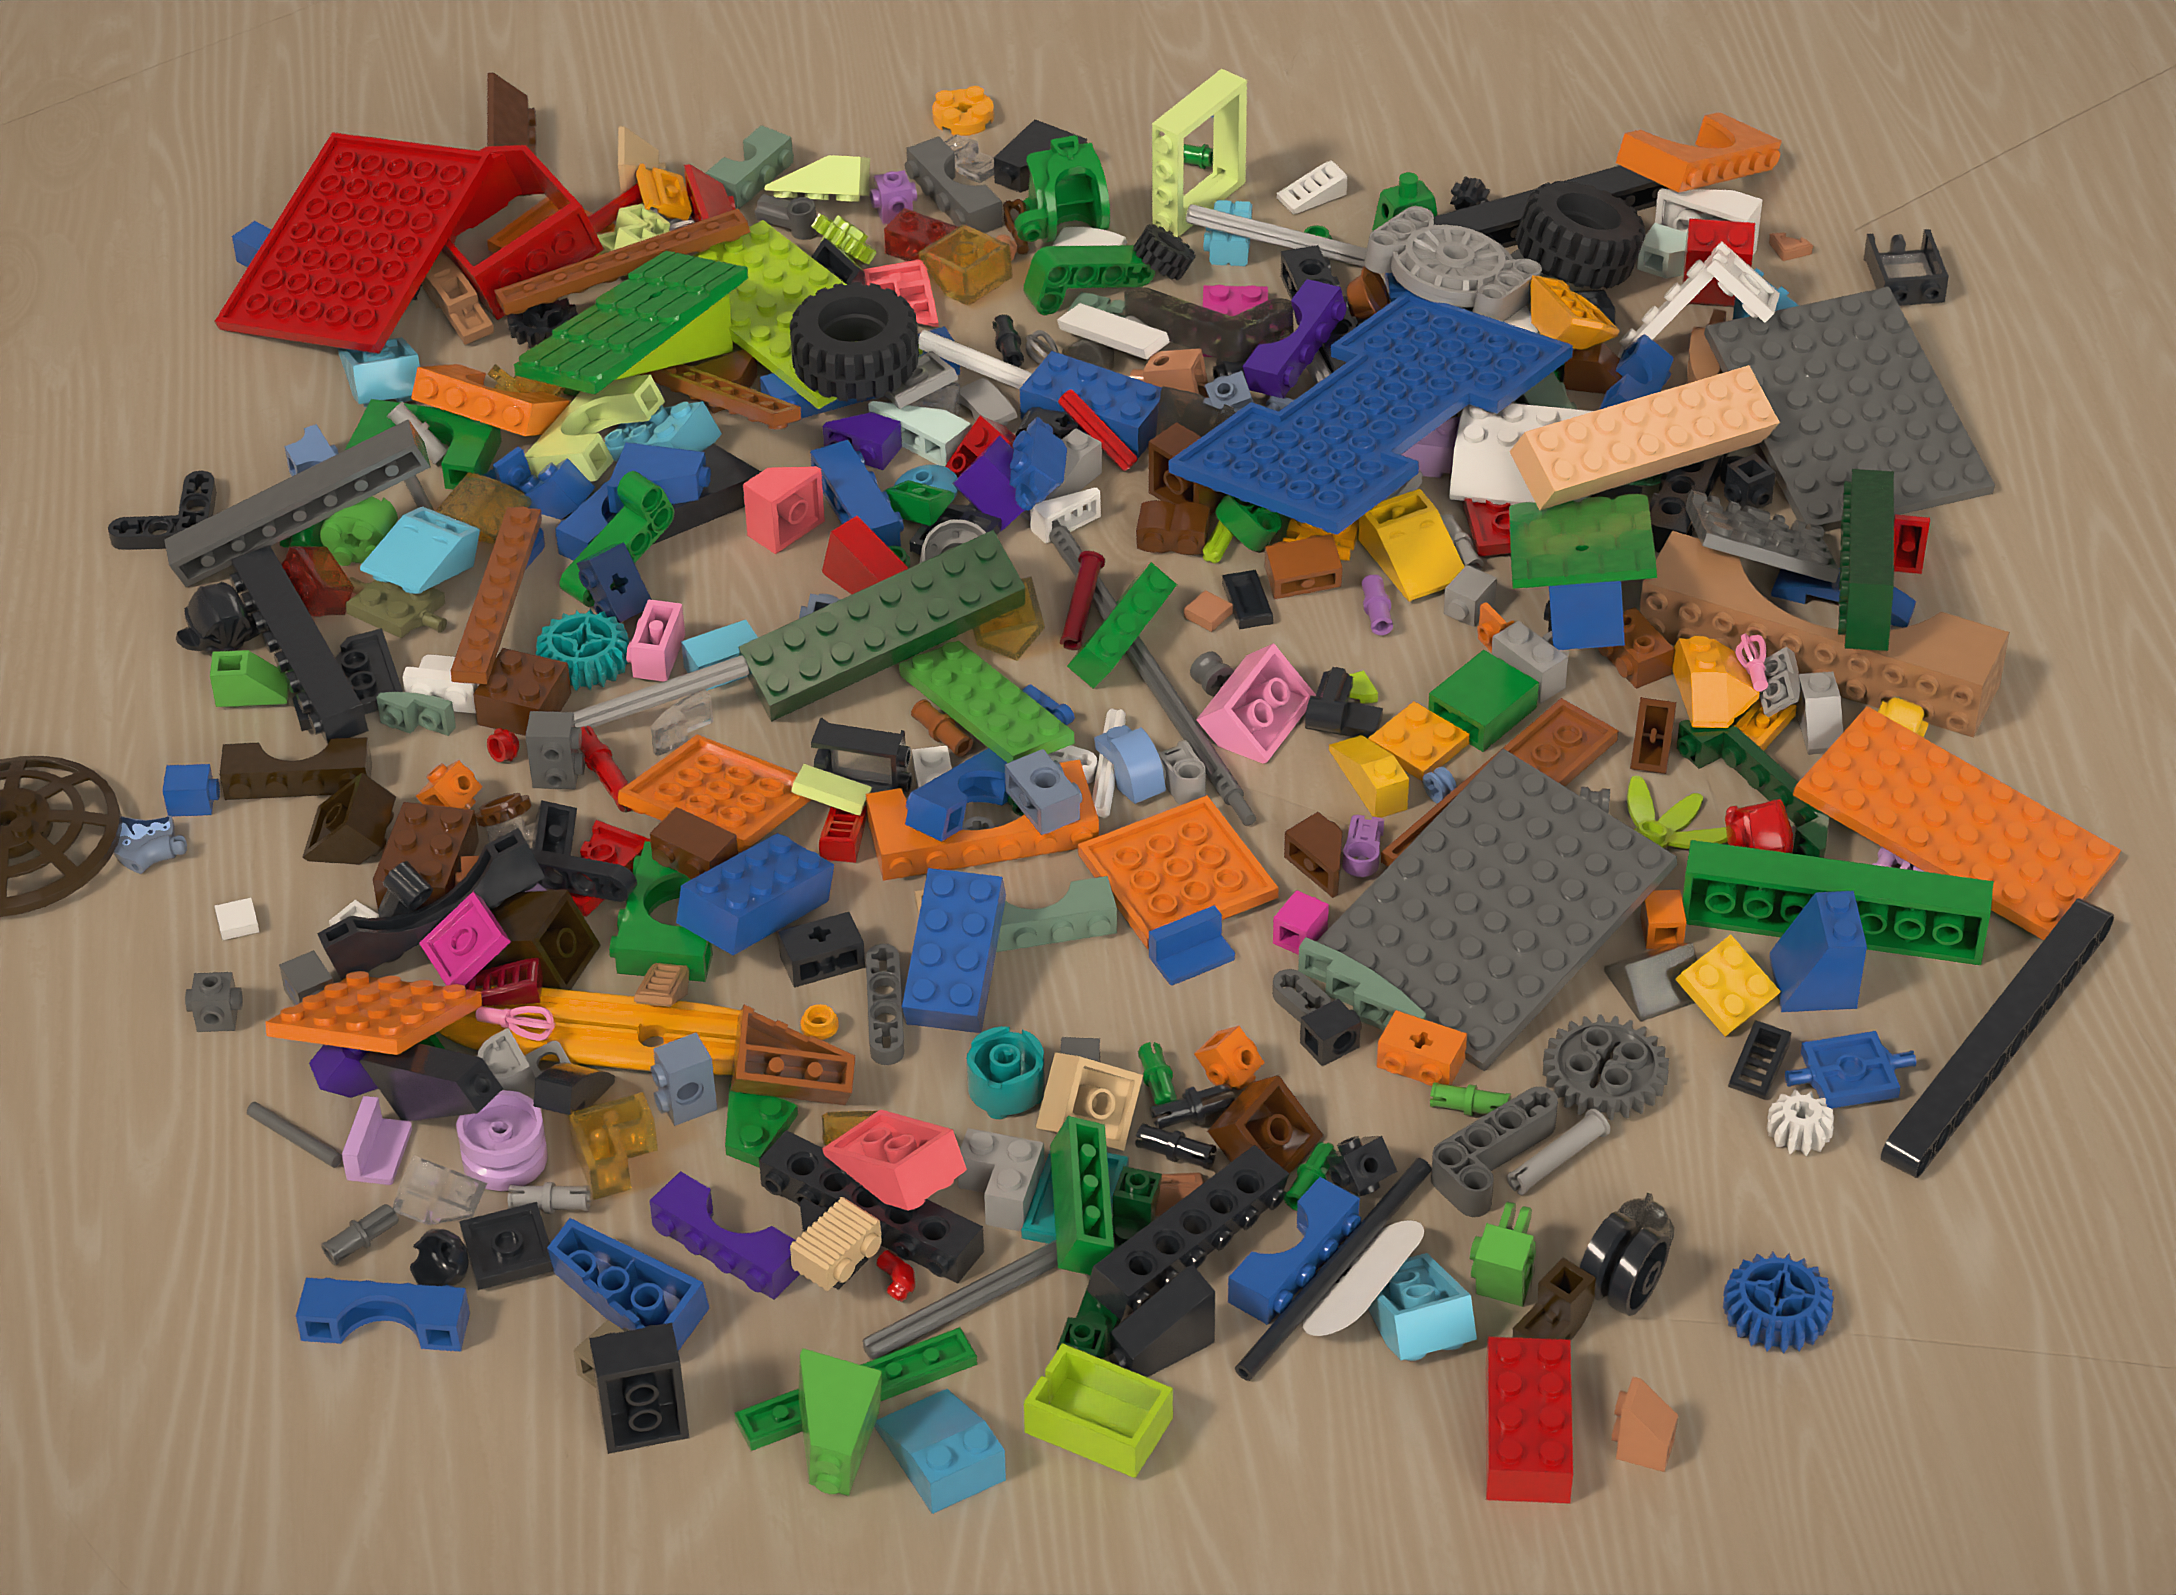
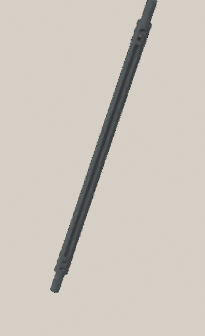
M1056 519L1052 521V531L1049 534V538L1077 578L1080 566L1078 556L1082 550L1070 534L1068 528L1061 525ZM1098 576L1092 603L1105 620L1117 603ZM1138 636L1126 651V654L1183 740L1190 744L1193 752L1204 763L1207 776L1225 804L1232 806L1245 826L1252 825L1256 821V816L1243 798L1244 792L1242 788L1238 785Z

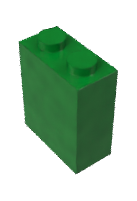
M1482 650L1429 693L1428 710L1469 733V744L1484 752L1537 708L1539 682L1507 664L1502 659Z

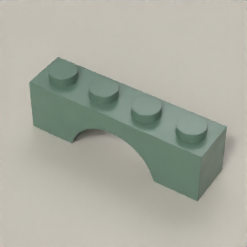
M1108 876L1071 881L1066 895L1057 903L1044 908L1025 909L1005 901L996 952L1117 933V907Z

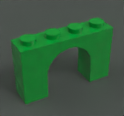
M371 399L345 450L395 426L396 424L390 418L388 419L387 415L399 403ZM404 403L422 423L425 421L430 426L428 429L441 443L449 446L441 463L445 489L478 493L484 480L483 475L488 472L502 442L500 428L440 408Z
M645 841L641 856L636 855L634 859L633 874L637 879V886L627 900H625L626 908L619 910L617 921L619 932L617 936L613 935L611 937L610 958H615L617 974L645 976L653 964L664 963L687 966L689 968V981L706 982L713 956L712 943L682 926L663 924L650 916L661 904L679 898L681 885L691 879L653 860L651 842Z

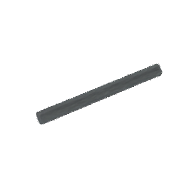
M1056 1240L863 1339L865 1353L870 1359H877L1058 1266Z

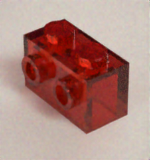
M903 208L884 228L885 254L907 262L925 259L926 268L940 273L959 253L958 226L943 222L942 220Z
M289 547L286 559L282 562V567L309 614L315 617L345 615L346 602L350 600L354 586L327 547Z

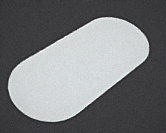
M1401 1221L1381 1229L1348 1267L1352 1266L1346 1275L1338 1283H1334L1304 1318L1303 1328L1305 1332L1313 1336L1332 1334L1344 1329L1360 1318L1421 1242L1424 1235L1422 1224L1417 1221Z

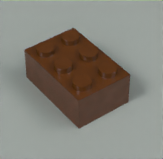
M403 802L372 879L378 909L388 890L383 884L385 877L393 868L405 861H408L433 888L431 896L417 909L433 903L456 886L455 872H462L461 857L474 856L479 843L475 810Z

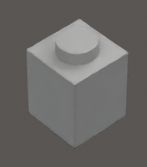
M1466 565L1445 588L1444 614L1474 627L1479 622L1480 605L1487 602L1492 607L1495 604L1497 578Z

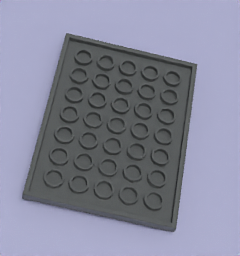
M1889 286L1777 310L1766 322L1762 321L1759 317L1755 319L1749 316L1706 326L1704 336L1723 373L1749 365L1780 423L1759 445L1770 467L1776 472L1775 477L1797 520L1803 521L1806 526L1808 523L1821 526L1824 532L1841 528L1844 481H1851L1852 469L1894 471V515L1993 494L1995 483Z
M1502 749L1316 942L1337 950L1376 972L1401 990L1426 1013L1427 1021L1467 1033L1465 1059L1485 1071L1678 865L1677 856L1507 750Z

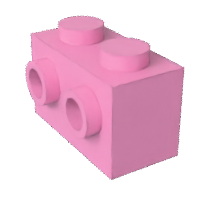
M648 599L643 614L638 619L634 637L629 642L627 648V662L632 664L633 678L663 682L669 679L681 647V641L685 637L682 604Z

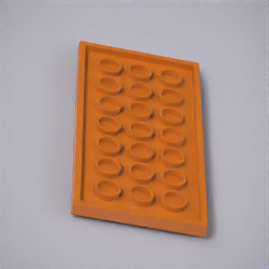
M1868 706L1796 784L1793 796L1924 872L1994 881L1991 910L2042 940H2045L2078 898L2085 900L2117 861L2121 852L2119 848Z

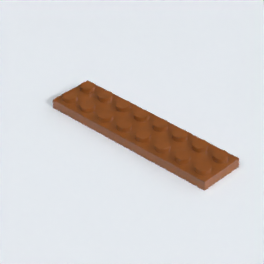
M1560 698L1502 749L1507 750L1556 782L1566 786L1618 741L1619 730ZM1499 752L1381 852V863L1389 867Z

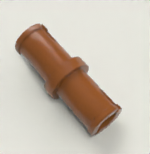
M922 699L914 705L911 716L928 730L933 740L941 741L958 757L969 752L973 740L955 726L953 718L939 712L926 699Z

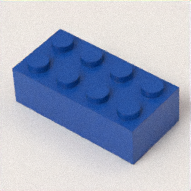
M1054 351L1048 354L1020 387L1021 420L1027 410L1032 407L1064 412L1065 410L1059 405L1058 400L1066 391L1071 389L1137 456V459L1149 446V441L1156 437L1169 421L1168 389ZM1079 427L1078 430L1087 434L1081 427Z
M776 833L681 885L676 923L734 956L829 902L834 864L820 857L816 852L809 851L793 842L789 837Z
M928 868L902 1003L906 1024L982 1033L1006 900L1003 877Z

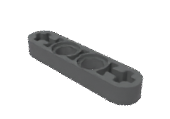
M877 944L866 953L870 1055L878 1064L892 1065L899 1062L904 1056L900 955L898 950L892 945ZM879 961H887V971L880 972ZM884 985L894 989L889 994H879L874 991L876 988ZM888 1013L894 1015L895 1019L890 1022H880L876 1017ZM890 1036L891 1048H883V1037Z

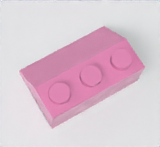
M1273 643L1247 655L1196 720L1218 747L1257 762L1266 763L1306 712L1310 696H1316V694Z

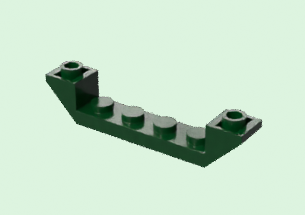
M1690 720L1679 722L1676 749L1684 758L1689 759L1698 769L1722 758L1730 768L1736 770L1747 780L1752 788L1757 789L1769 801L1781 799L1788 818L1796 826L1793 854L1824 858L1829 816L1793 796L1798 781L1736 726H1729L1728 728L1692 727Z
M1123 1166L1113 1193L1112 1226L1114 1250L1154 1221L1162 1174ZM1086 1288L1076 1318H1067L1057 1350L1063 1343L1103 1359L1108 1356V1351L1111 1349L1110 1332L1120 1324L1121 1320L1091 1295Z

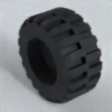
M1554 181L1552 184L1549 182L1532 191L1521 217L1515 238L1523 258L1539 263L1542 267L1541 273L1548 277L1551 275L1557 278V280L1572 283L1580 288L1587 286L1591 289H1600L1601 287L1608 289L1623 283L1631 275L1645 239L1646 231L1643 220L1637 215V211L1633 207H1628L1621 198L1612 196V193L1606 190H1598L1592 185H1580L1574 181L1569 183Z
M852 282V285L834 284L833 288L827 289L825 287L818 290L815 296L809 295L793 313V318L790 321V338L795 374L809 389L814 392L818 390L821 396L829 399L833 396L837 397L838 401L847 402L848 399H857V402L866 401L868 397L873 396L877 399L883 397L887 391L892 393L899 389L901 382L905 384L917 368L919 347L916 314L914 309L901 295L898 296L895 291L889 288L884 290L878 284L862 285V282Z

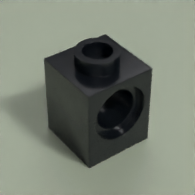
M1336 999L1301 1017L1300 1044L1323 1067L1360 1048L1361 1020L1354 1010H1349L1339 999Z

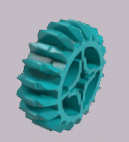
M591 609L587 613H579L576 610L574 615L569 616L563 613L561 620L551 619L550 626L542 627L541 635L537 636L536 655L567 662L570 685L574 687L575 691L580 687H588L591 690L593 685L598 684L604 687L606 680L616 681L618 674L625 673V667L629 664L627 662V648L630 638H628L624 624L618 623L616 617L607 618L604 611L596 615Z

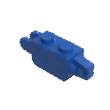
M1036 417L1028 425L1027 431H1021L1013 442L1014 453L1010 464V485L1016 489L1015 498L1017 504L1025 511L1031 510L1036 503L1044 501L1055 488L1064 482L1067 447L1061 439L1053 434V427L1044 423L1039 417Z

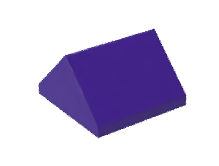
M999 435L952 484L978 510L1001 518L1002 531L1024 509L1017 504L1015 498L1016 489L1010 485V464L1013 460L1014 449Z

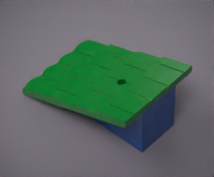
M1642 494L1622 495L1613 500L1607 497H1591L1583 499L1581 502L1573 500L1543 510H1539L1536 502H1524L1510 506L1513 589L1549 586L1553 646L1558 650L1625 645L1621 581L1657 578L1648 497Z

